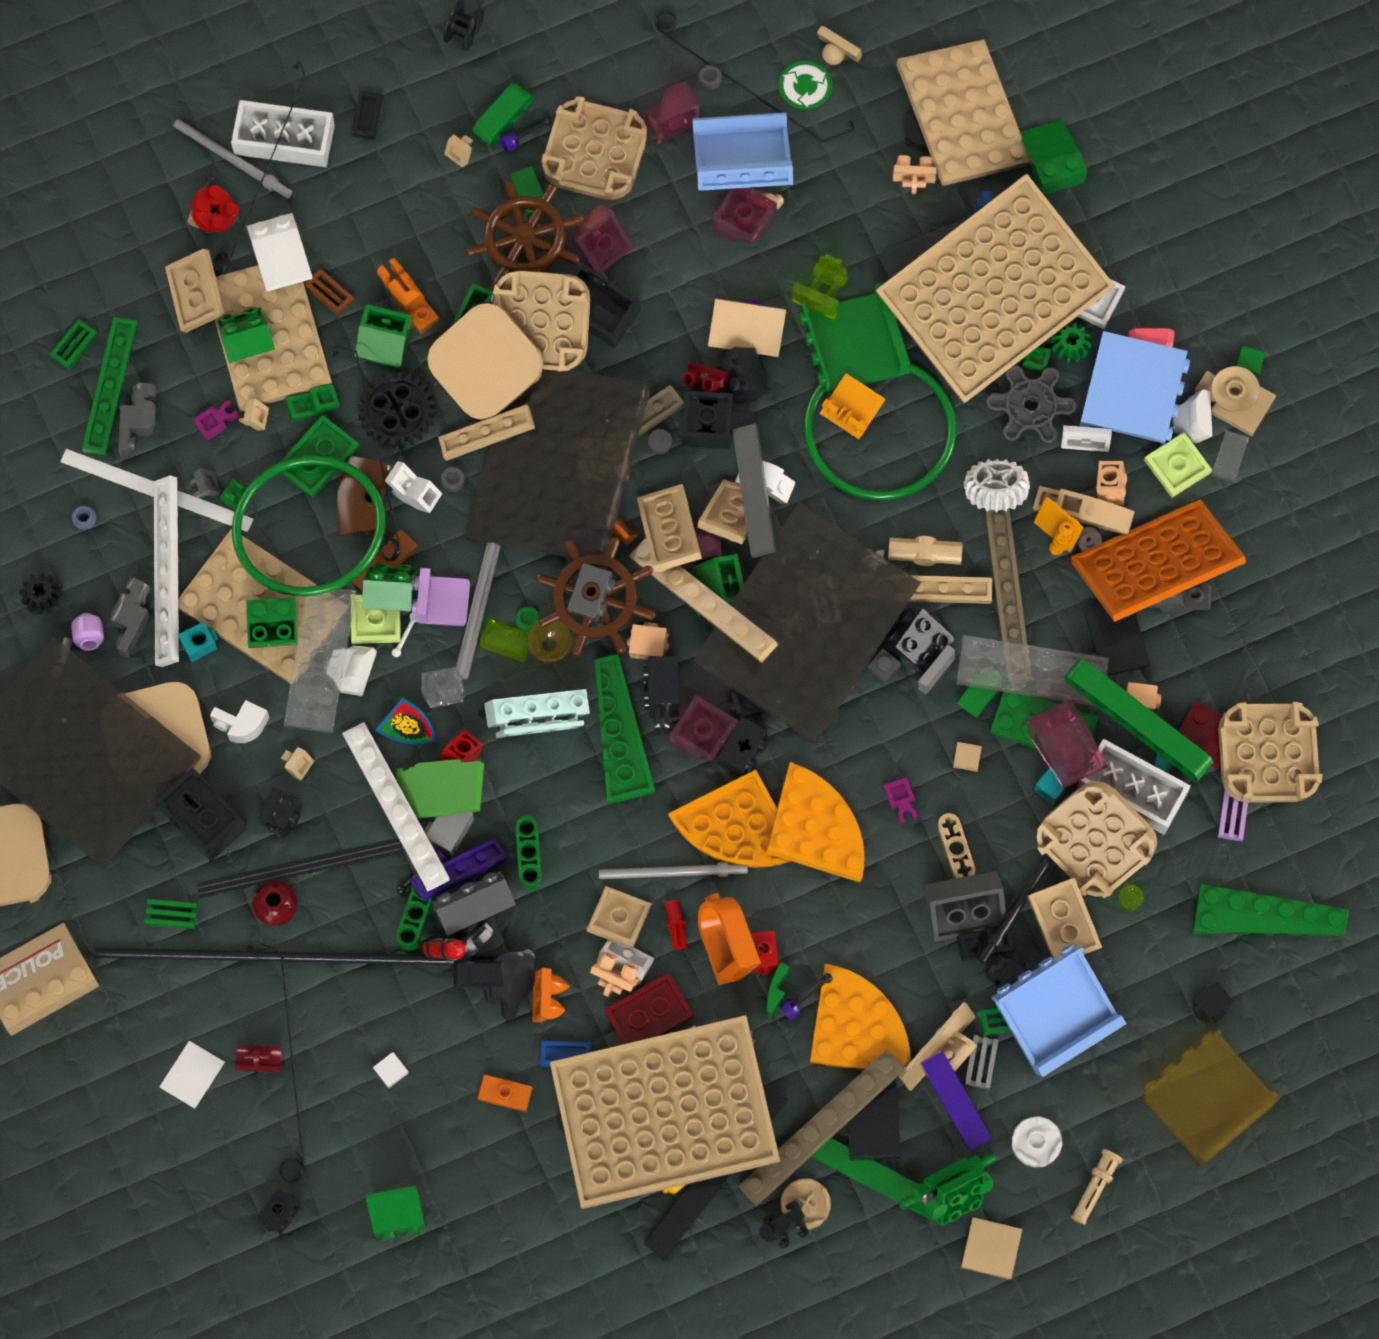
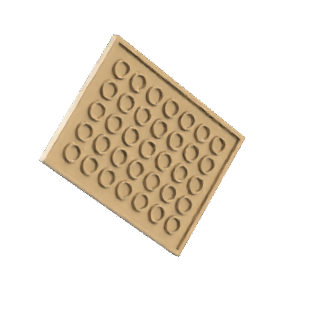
M1026 174L876 290V293L963 404H965L1115 288V285L1028 174Z
M746 1015L550 1062L582 1209L780 1162Z

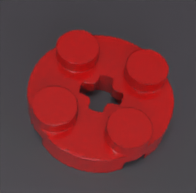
M217 185L201 189L193 196L190 202L193 211L191 213L193 221L199 228L209 233L214 231L219 234L227 231L234 224L236 214L239 211L237 204L234 203L232 198ZM211 206L216 208L218 214L210 212Z

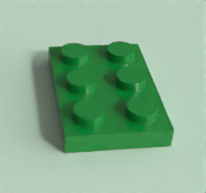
M322 415L281 461L299 456L323 455L346 462L360 446L357 441ZM303 465L290 468L280 474L313 499L339 469L324 465Z

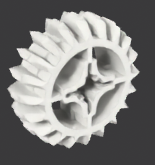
M998 458L996 461L987 459V462L983 463L980 461L978 466L974 465L970 471H967L964 489L966 497L972 505L977 504L978 509L985 508L987 512L995 510L997 513L998 510L1006 512L1008 508L1015 509L1016 505H1022L1023 500L1027 499L1030 482L1027 472L1023 471V466H1017L1016 462L1008 463L1007 459L999 461Z

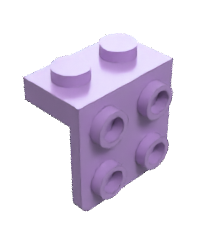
M420 568V576H415L414 589L418 591V599H413L412 613L416 614L418 623L465 626L468 615L470 581L462 578L432 577L430 569Z

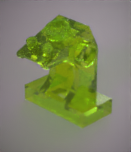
M826 254L825 257H819L820 263L818 262L813 270V276L816 277L810 286H805L798 282L795 283L792 288V301L799 305L805 301L807 308L809 307V309L835 320L839 313V300L834 299L840 287H845L849 275H847L848 271L843 267L842 260L835 259L831 255ZM822 282L831 286L826 294L817 291Z

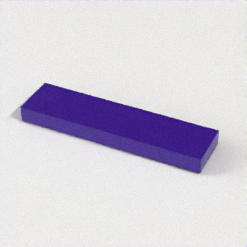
M493 838L442 863L450 881L428 892L419 875L412 878L411 884L425 902L506 862L508 855L497 839Z
M940 1050L920 1062L922 1069L967 1149L971 1151L990 1140V1134L944 1052Z

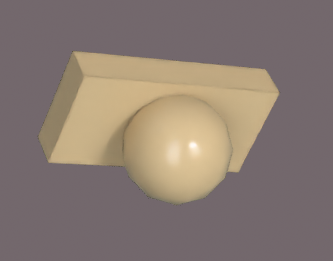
M820 27L817 32L818 37L827 43L822 51V57L825 62L831 65L839 64L843 61L845 55L859 62L862 57L860 48L828 28Z

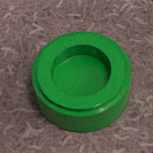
M532 607L521 608L516 613V625L523 632L536 630L540 620L538 611Z

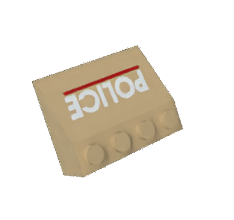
M64 923L0 958V1019L11 1036L99 987Z

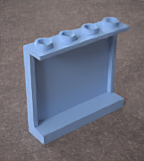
M786 113L693 118L698 191L793 185V165L790 157Z
M1103 331L1080 427L1093 426L1112 429L1114 432L1160 442L1161 446L1165 445L1166 440L1171 441L1174 427L1169 425L1171 418L1176 419L1179 404H1175L1177 395L1182 396L1185 382L1180 380L1182 373L1187 374L1190 364V360L1186 359L1188 351Z
M1069 944L1059 951L1061 954L1053 959L1052 957L1044 959L1039 963V968L1032 972L1029 970L1018 976V981L1012 985H1003L997 990V994L992 997L1035 1074L1042 1077L1126 1024L1122 1015L1116 1013L1082 953L1084 948L1076 944L1074 946Z

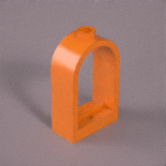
M719 893L705 897V902L701 904L698 911V927L718 985L740 981L761 964L742 909L735 899L731 897L720 898Z

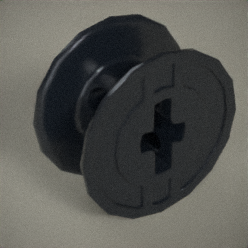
M459 0L447 20L443 42L448 43L456 34L464 38L463 50L468 51L481 29L484 9L479 8L473 16L464 13L465 1Z

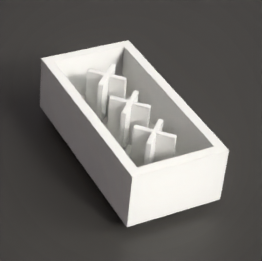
M240 100L231 141L234 154L270 159L291 107ZM293 107L271 160L327 167L335 126L333 114Z
M1103 739L1083 773L1077 788L1088 782L1096 781L1110 785L1150 824L1152 829L1165 835L1191 786Z

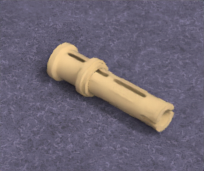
M1102 1150L1103 1156L1097 1167L1091 1171L1093 1177L1073 1215L1070 1217L1082 1225L1086 1224L1106 1183L1112 1182V1174L1118 1163L1123 1161L1120 1156L1109 1150Z

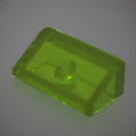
M489 619L481 634L479 646L503 656L525 662L535 635Z

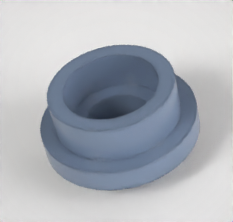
M89 506L76 508L72 514L73 524L81 530L91 528L96 522L95 511ZM84 515L89 517L85 522L80 521Z

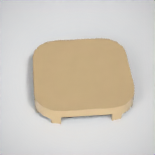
M576 97V99L568 101L562 106L559 105L548 144L542 157L545 178L551 184H555L561 189L605 200L623 198L634 185L646 146L647 127L644 120L638 115L637 111L632 109L626 112L586 102L585 97Z
M523 270L509 272L501 277L493 290V294H495L494 305L506 310L507 314L531 342L539 348L543 355V369L567 371L578 366L585 358L588 348L590 293L586 284L580 278L569 274Z
M489 303L479 304L468 311L434 342L427 357L429 369L439 383L464 412L473 418L481 420L501 414L508 405L540 379L543 369V355L539 348L531 342L507 314L506 310Z
M168 682L121 694L112 698L103 709L102 726L112 769L118 782L124 787L135 792L144 791V788L178 780L192 767L200 775L207 767L211 759V749L199 701L195 692L188 685L180 682Z
M1246 702L1236 704L1223 714L1219 721L1218 729L1221 777L1223 786L1231 797L1246 803L1298 802L1305 800L1316 792L1318 786L1322 783L1323 775L1319 774L1316 727L1319 724L1317 716L1314 717L1307 708L1302 706L1303 703L1246 704Z
M1099 781L1088 782L1078 788L1051 811L1037 829V849L1042 855L1047 853L1071 879L1075 878L1080 893L1083 896L1088 894L1105 898L1111 895L1119 885L1143 865L1148 864L1157 847L1156 833L1150 824L1114 788Z
M11 804L0 806V906L25 901L33 903L40 900L39 898L47 891L52 877L49 869L44 825L38 813L27 805Z

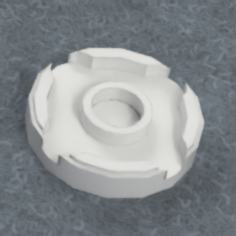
M1040 1116L1021 1121L1015 1128L1011 1139L1012 1150L1016 1157L1023 1164L1034 1168L1045 1167L1053 1163L1059 1156L1062 1147V1138L1058 1127L1051 1120Z

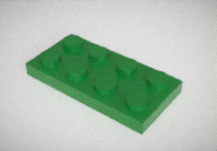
M1005 686L990 734L1084 764L1099 716Z

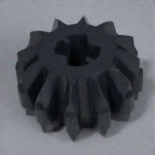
M41 572L37 579L34 575H30L31 582L23 581L22 584L25 589H21L19 592L23 597L21 600L22 604L28 605L27 609L30 612L36 609L37 613L41 615L43 609L46 608L47 612L51 613L50 606H58L57 598L62 597L61 591L58 590L60 588L59 583L54 582V578L51 575L45 578ZM39 591H40L41 593H42V591L45 592V594H44L43 596H41V594H39V597H37V595H36Z

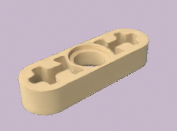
M952 813L942 815L938 821V832L953 878L964 877L963 874L957 873L960 871L959 860L962 859L964 868L970 869L967 876L975 875V866L959 818ZM946 820H949L951 824L955 823L952 829L954 837L948 840L946 838L950 837L949 829L943 828ZM954 842L960 843L964 848L963 852L959 855L951 853L949 846Z

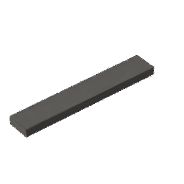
M751 424L733 429L732 431L750 554L755 558L776 552L758 427L756 424Z

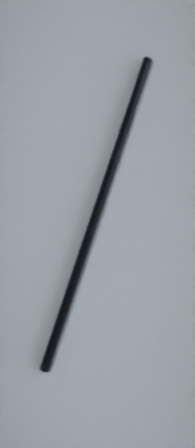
M95 949L96 958L281 962L280 953L267 951ZM281 952L283 962L453 965L452 960H433L425 955ZM473 956L470 961L491 962L496 956Z

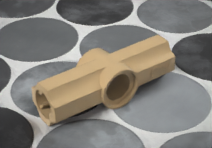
M919 536L915 539L890 538L888 560L914 561L915 564L920 566H932L935 563L961 565L962 542L937 541L936 538L930 536Z

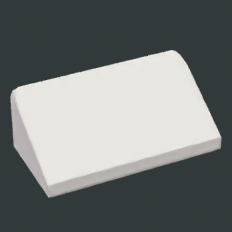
M607 940L599 953L597 962L604 953L609 952L618 957L614 968L622 971L626 962L638 966L636 978L639 979L638 984L640 985L655 958L636 948L631 949Z

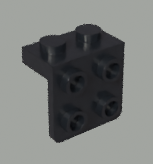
M908 608L899 616L897 625L886 634V640L882 647L888 652L901 653L918 670L925 674L946 646L952 645L954 637L923 608Z

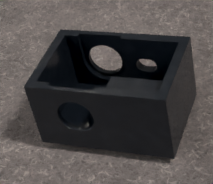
M579 263L572 275L580 278L589 289V332L615 349L640 312V301L582 263Z

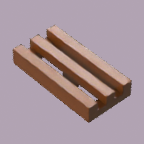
M321 268L312 276L313 279H309L304 283V287L338 317L342 314L343 310L349 307L350 303L355 301L354 296ZM321 277L322 279H324L329 285H331L346 299L344 301L340 299L335 293H333L328 287H326L321 281H319L318 278ZM314 283L315 285H317L323 292H325L330 298H332L337 304H339V306L337 307L319 290H317L312 284Z

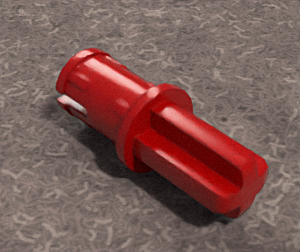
M668 901L665 903L668 916L667 928L670 929L673 949H686L687 941L684 929L686 921H683L681 901Z

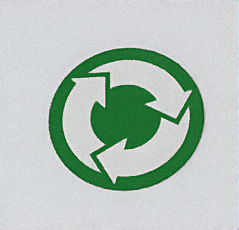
M798 61L789 65L782 72L779 79V91L782 98L792 107L803 110L814 109L822 105L829 98L832 91V80L828 71L820 64L813 61Z

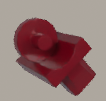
M690 362L688 363V371L684 372L683 384L706 392L726 393L725 383L728 372L720 370L715 366L709 367Z
M237 1044L235 1071L281 1073L282 1046Z

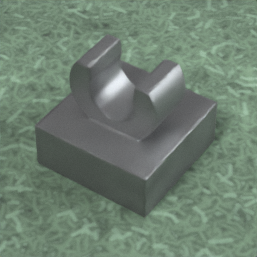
M198 469L193 472L195 479H192L189 484L190 486H198L199 489L193 494L194 497H216L221 494L214 471Z

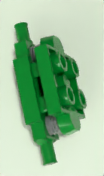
M990 1153L981 1159L978 1155L970 1159L965 1157L924 1178V1183L915 1187L910 1196L899 1201L900 1208L904 1211L913 1205L919 1210L926 1207V1213L935 1219L940 1226L956 1221L960 1216L969 1211L977 1210L983 1204V1195L988 1193L993 1187V1179L989 1173L983 1170L996 1163L995 1156Z

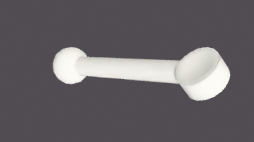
M410 614V622L401 637V642L392 650L394 657L401 655V648L413 624L418 622L416 614Z

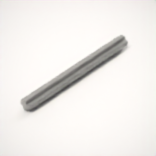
M493 542L488 543L486 546L454 676L461 680L468 679L501 549L499 544Z

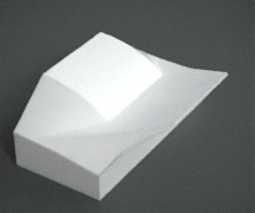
M1201 390L1179 405L1176 419L1173 418L1175 434L1180 435L1185 432L1193 443H1199L1212 437L1210 391Z
M354 645L347 649L334 650L326 674L336 683L341 693L362 696L377 651L372 647Z

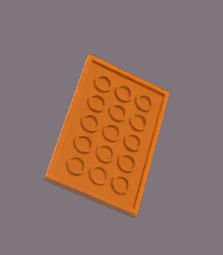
M1201 499L1132 529L1128 535L1121 534L1071 557L1073 566L1114 622L1246 563L1244 554Z

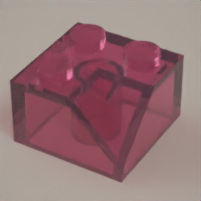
M686 81L681 84L671 85L665 91L661 104H653L645 111V122L657 143L660 144L692 128L693 118H699V102Z
M748 187L731 188L712 218V231L731 241L754 243L766 232L776 216L777 202Z
M696 695L671 732L670 744L692 757L712 762L722 751L738 724V720Z

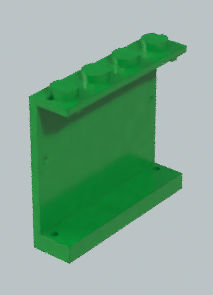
M884 282L875 284V294L809 309V307H806L805 301L801 302L802 311L798 312L801 326H806L807 331L804 332L807 346H812V363L814 366L818 365L820 371L817 372L818 382L820 386L824 385L826 394L834 392L846 373L863 385L910 374V361L896 317L876 293V290Z

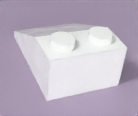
M293 213L247 226L267 292L313 279Z

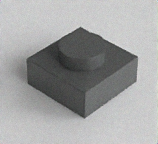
M882 649L867 666V670L886 684L900 669L902 663Z

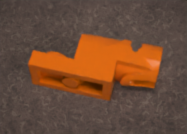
M392 258L389 260L391 264L390 270L396 278L391 280L389 272L383 265L378 268L377 275L392 294V299L400 310L405 314L412 315L414 327L422 334L438 323L439 317L425 301L423 293L415 285L412 278L405 272L396 258Z

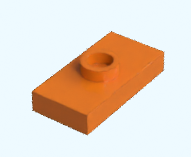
M484 1075L478 1101L527 1112L533 1086Z

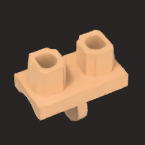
M898 156L897 163L894 165L893 181L902 182V187H911V194H916L917 188H926V183H935L937 167H934L932 157H920V166H910L911 157Z
M609 952L604 953L601 959L593 965L590 973L600 977L598 985L605 987L603 995L607 997L611 995L612 991L619 995L623 989L631 992L639 982V979L636 978L639 967L626 962L622 971L614 968L618 957Z

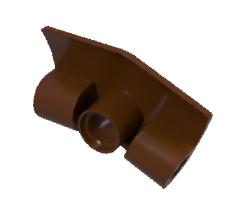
M349 457L348 463L362 471L375 485L384 505L386 487L380 462L361 457ZM382 462L386 480L393 467ZM346 472L343 474L336 495L339 536L364 532L366 536H374L376 526L374 505L372 502L367 501L369 494L363 485Z

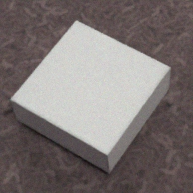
M393 1052L373 1067L388 1088L408 1074L407 1069Z

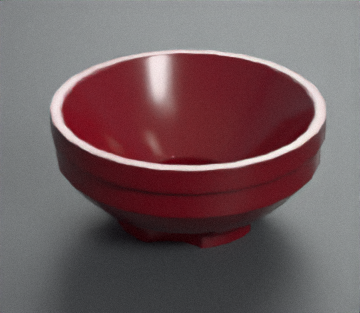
M270 881L257 889L253 896L252 906L256 917L262 923L269 926H280L293 918L297 911L298 901L294 890L286 883ZM273 893L281 897V902L275 907H271L266 903L267 897Z

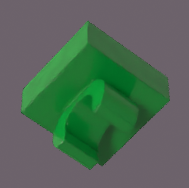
M233 479L219 497L220 501L235 510L240 497L247 487Z

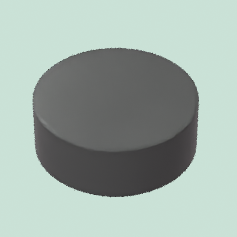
M707 65L699 71L698 81L701 87L707 90H714L720 86L722 74L716 66Z
M657 429L651 432L648 438L650 450L656 454L667 453L672 447L671 434L664 429Z
M457 467L446 468L441 474L443 488L449 492L461 490L465 484L463 471Z

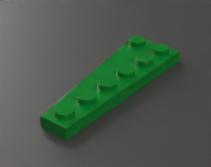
M614 654L594 659L607 803L609 805L655 793L619 655Z
M1201 884L1193 933L1344 936L1346 934L1349 910Z

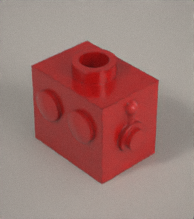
M463 730L443 749L439 761L457 759L461 760L462 763L477 761L483 743L466 730Z
M775 931L750 933L761 962L760 965L753 969V974L776 972L778 957Z

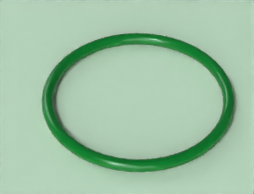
M910 362V373L923 380L935 392L944 408L947 420V438L944 450L935 466L924 477L903 488L873 491L849 484L834 474L819 455L813 434L814 414L821 397L825 393L824 385L817 386L808 402L803 428L806 448L819 472L840 490L869 500L884 501L903 498L922 490L934 481L944 470L953 453L957 436V423L950 398L944 388L931 374Z
M306 455L290 458L263 471L243 492L235 508L232 520L233 547L246 572L266 588L290 596L307 597L326 594L356 579L375 558L385 532L384 505L372 481L350 463L323 455ZM324 465L340 469L353 476L363 485L374 505L376 515L375 532L371 545L364 557L343 576L317 586H289L265 576L248 558L241 536L243 515L252 496L270 478L293 467Z

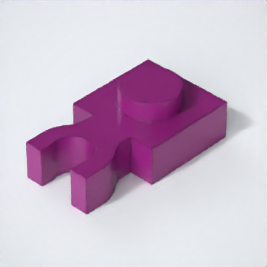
M229 400L224 402L218 411L211 407L193 419L194 424L206 441L227 429L225 422L234 421L239 418L236 410L231 414L226 413V410L232 407Z
M907 777L885 784L883 788L891 810L898 808L899 824L905 823L904 813H910L913 820L918 819L916 810L910 805L915 802V798Z

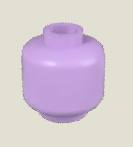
M83 613L73 620L71 630L74 644L86 651L98 648L104 641L102 620L90 613Z

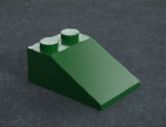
M1063 120L1020 132L1022 143L1030 161L1031 173L1036 186L1043 195L1085 183L1087 175L1085 164Z
M416 1186L365 1195L376 1238L380 1237L382 1241L396 1238V1234L406 1233V1236L420 1234L421 1230L426 1229L422 1201Z

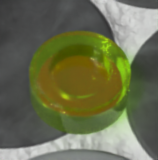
M1135 885L1124 886L1118 895L1120 906L1127 911L1137 910L1142 905L1144 899L1142 890Z

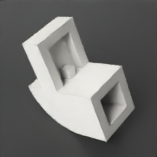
M397 461L385 480L393 489L391 492L397 498L427 513L432 511L442 495L430 480L417 477L404 463Z
M763 461L768 495L779 503L786 504L796 482L784 475L782 468ZM738 473V476H737L735 482L740 485V479H739V473Z
M246 700L237 717L214 707L210 714L213 725L224 732L229 730L227 733L228 738L234 743H246L257 738L270 718L266 709Z

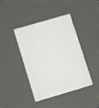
M189 1041L161 1083L160 1088L191 1107L196 1108L225 1062Z

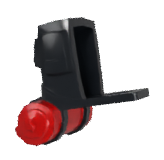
M479 921L455 932L448 939L430 938L429 941L424 943L423 951L425 956L433 960L470 961L491 939L495 932L486 922Z

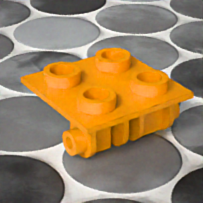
M846 373L830 398L823 402L820 414L860 439L886 399Z
M1048 497L1045 498L1034 520L1038 527L1053 538V542L1049 546V550L1053 555H1060L1065 550L1071 553L1084 528L1077 519L1067 514L1058 503L1053 502Z

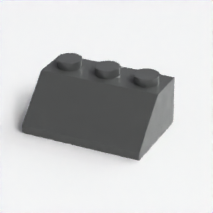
M997 871L924 885L926 906L934 942L956 938L961 934L983 932L986 929L998 928L1006 916L1004 891Z
M501 872L489 873L483 877V880L464 884L460 887V890L453 893H444L432 902L437 919L447 936L516 905Z

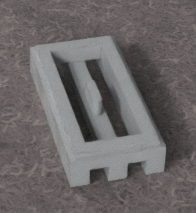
M949 645L946 646L918 681V690L924 694L931 690L955 660V649Z
M978 1035L973 1036L975 1045L977 1046V1043H982L976 1081L971 1080L976 1048L970 1054L965 1085L990 1089L999 1039H989L988 1037H979ZM987 1045H992L986 1082L982 1083L981 1078Z

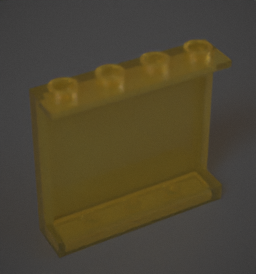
M1220 1029L1215 1034L1211 1031L1200 1040L1202 1045L1196 1050L1193 1047L1188 1049L1181 1056L1183 1061L1177 1066L1174 1063L1169 1065L1162 1072L1165 1075L1158 1082L1153 1079L1143 1088L1146 1092L1143 1094L1142 1099L1202 1167L1280 1100L1274 1090L1270 1092L1220 1036L1222 1033Z

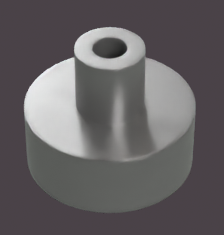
M1094 527L1083 528L1076 543L1082 551L1101 544L1102 537Z

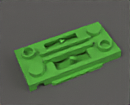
M459 759L417 763L415 767H409L408 770L398 768L396 781L416 818L480 812L484 763L480 761L462 763Z

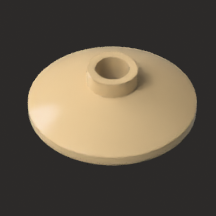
M1232 366L1221 370L1215 376L1211 391L1215 402L1221 408L1230 412H1243L1250 409L1256 403L1260 393V386L1252 372L1242 367ZM1237 390L1239 394L1235 396L1230 391Z

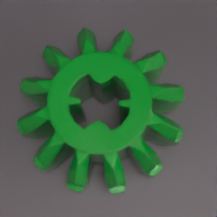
M1075 322L1072 328L1066 325L1063 327V330L1060 329L1055 333L1056 336L1052 337L1051 343L1054 344L1052 351L1058 353V360L1066 357V363L1068 364L1073 358L1078 363L1080 362V357L1086 358L1088 356L1087 350H1091L1092 344L1089 342L1091 335L1084 334L1085 326L1077 329ZM1068 341H1072V344H1073L1074 342H1075L1076 344H1075V345H1071V342H1070L1069 344H1068L1067 342H1068Z

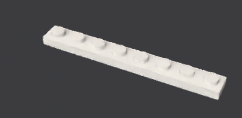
M167 476L154 481L155 665L160 667L179 662L177 477Z
M363 722L343 732L344 739L427 892L450 881L365 723Z

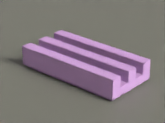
M1224 790L1218 838L1242 842L1248 803L1242 802L1238 835H1235L1234 829L1238 801L1233 798L1229 833H1224L1228 800L1231 797Z

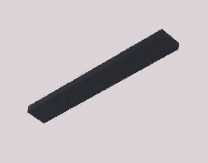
M767 1085L764 1093L772 1122L788 1100ZM731 1174L691 1183L645 1242L644 1246L665 1261Z

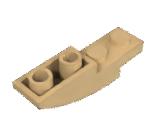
M1039 486L1033 506L1034 511L1039 512L1045 498L1048 497L1053 502L1058 503L1061 509L1083 525L1128 535L1134 511L1064 489L1059 491Z

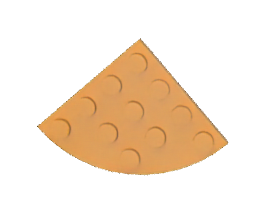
M790 762L766 853L860 882L864 871V846L859 826L851 809L841 795L824 779L814 772Z
M756 770L668 813L676 829L689 843L716 860L728 862V864L748 865L751 868L777 866L791 862L766 853L777 808Z
M825 964L823 976L829 973L832 975L833 980L831 983H825L821 987L810 1063L864 1071L884 1051L888 1050L904 1068L909 1065L911 1059L908 1037L904 1025L891 1002L879 989L863 977L847 969Z

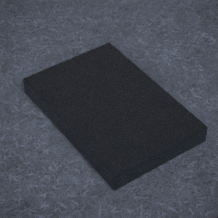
M1101 603L1083 608L1100 672L1105 676H1111L1149 667L1150 663L1136 613L1114 622Z
M889 1084L848 1122L849 1160L900 1159L897 1084Z

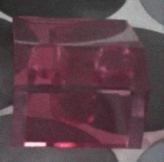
M1070 699L1026 720L1030 739L1063 788L1107 768V763L1086 723Z

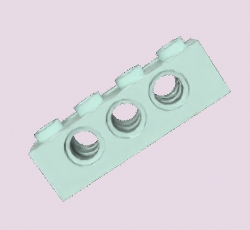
M586 689L494 699L484 703L488 728L500 726V731L496 733V738L576 729L584 725V720L578 721V717L590 713ZM568 716L569 720L564 721L554 720L555 717ZM545 719L544 723H531V720ZM521 722L522 725H520V726H515V725H510V726H508L507 723Z

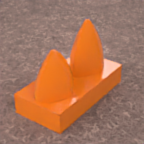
M541 968L535 972L532 1022L542 1023L548 1019L559 1017L565 1011V1008L558 1001L552 999L551 995L566 991L570 988V984L562 977L552 974L551 969Z

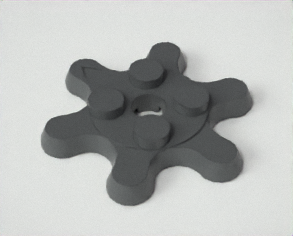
M1014 365L1006 371V378L1011 384L1010 390L1005 394L993 393L989 395L986 401L987 406L993 411H1003L1009 416V422L1003 429V435L1007 440L1015 441L1024 430L1031 429L1038 433L1041 441L1052 443L1057 438V432L1052 425V419L1056 415L1073 414L1076 410V403L1071 398H1060L1054 393L1053 387L1059 380V372L1055 368H1046L1039 378L1032 380L1024 375L1021 367ZM1029 400L1035 401L1038 407L1035 411L1028 410L1024 407L1025 402Z

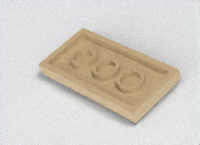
M683 484L637 497L655 573L702 559Z

